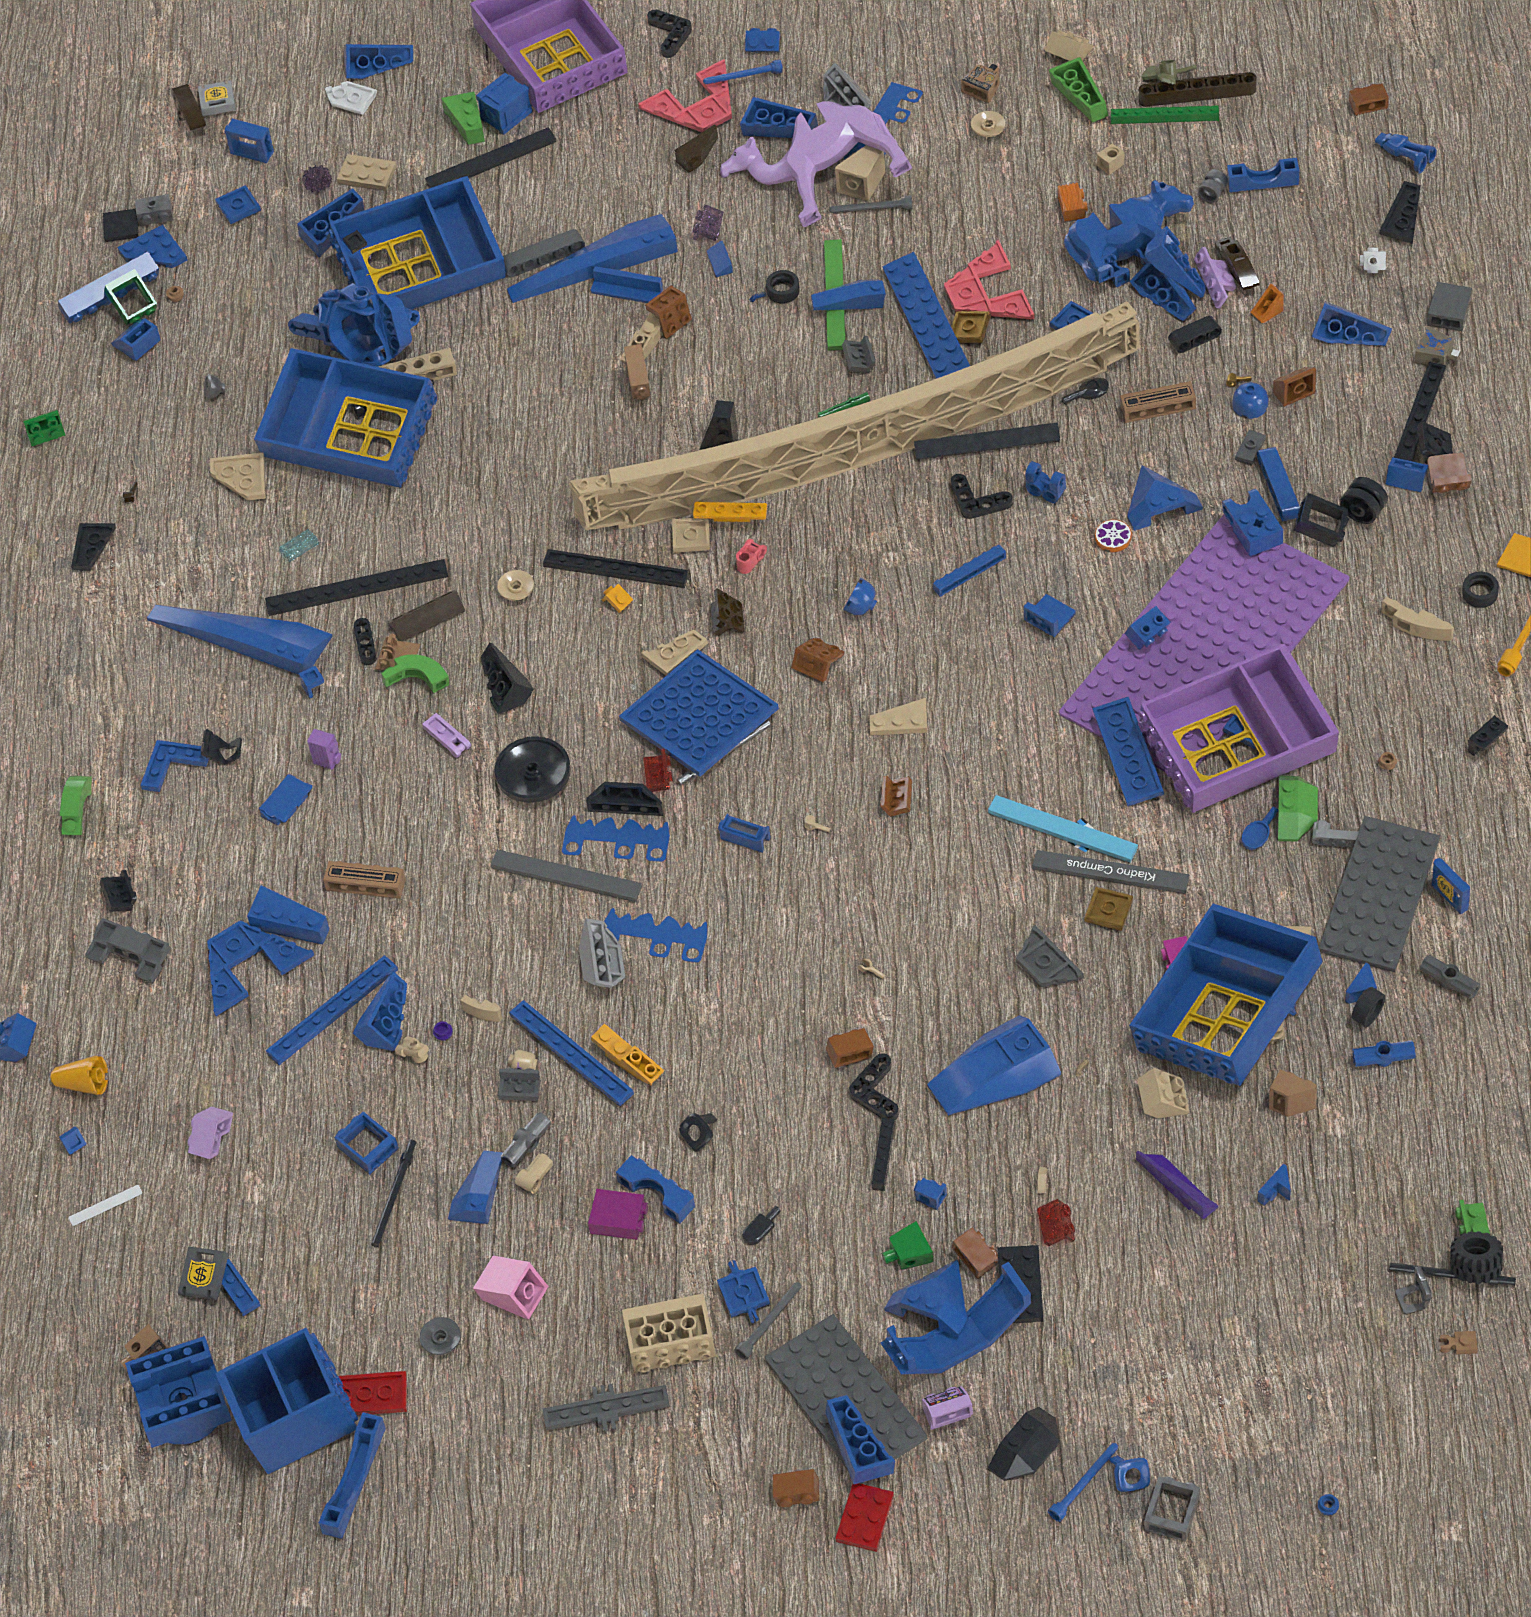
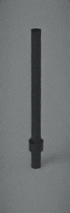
M409 1140L405 1152L401 1155L398 1172L371 1245L374 1247H379L408 1165L412 1163V1154L417 1143L415 1140Z
M1390 1262L1389 1271L1415 1274V1267L1418 1266ZM1420 1266L1424 1275L1459 1279V1277L1453 1275L1450 1269ZM1497 1276L1495 1280H1489L1488 1283L1498 1286V1284L1515 1286L1516 1277Z

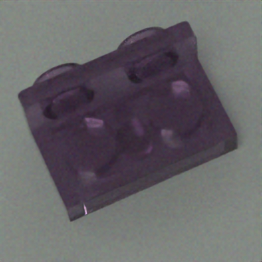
M704 204L703 208L698 210L695 216L697 222L692 229L694 233L693 239L697 240L700 235L716 241L719 236L724 211Z

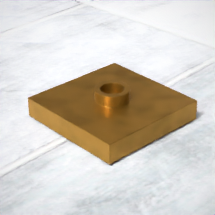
M956 311L951 328L958 342L983 343L991 317L990 312Z
M1095 887L1084 921L1122 931L1133 902V896Z

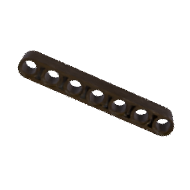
M1252 72L1175 80L1176 84L1164 81L1145 83L1140 85L1138 89L1139 104L1144 107L1249 96L1256 92L1257 76Z

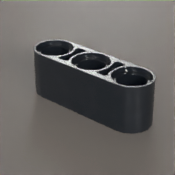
M1206 316L1172 331L1168 336V340L1178 353H1184L1217 338L1222 333V328L1212 316Z

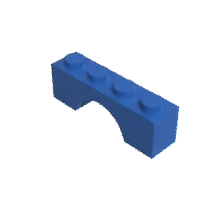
M1297 158L1279 159L1274 167L1265 171L1251 170L1245 163L1227 165L1229 192L1299 185L1300 170Z
M631 1155L616 1171L618 1183L632 1192L644 1188L659 1191L664 1196L662 1203L664 1214L679 1224L695 1208L694 1196L689 1190L681 1189L674 1180L666 1179L659 1170L651 1169L640 1158L637 1159Z

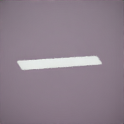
M136 1185L69 1216V1220L72 1226H75L141 1195L142 1191L139 1185Z

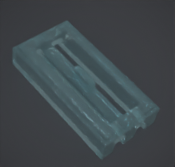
M307 529L278 548L279 552L283 553V556L287 557V560L291 562L318 545L319 540Z

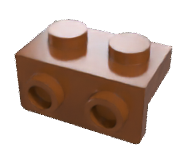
M887 775L883 776V783L881 784L882 797L880 800L881 809L890 817L910 812L912 779L907 776L892 781Z

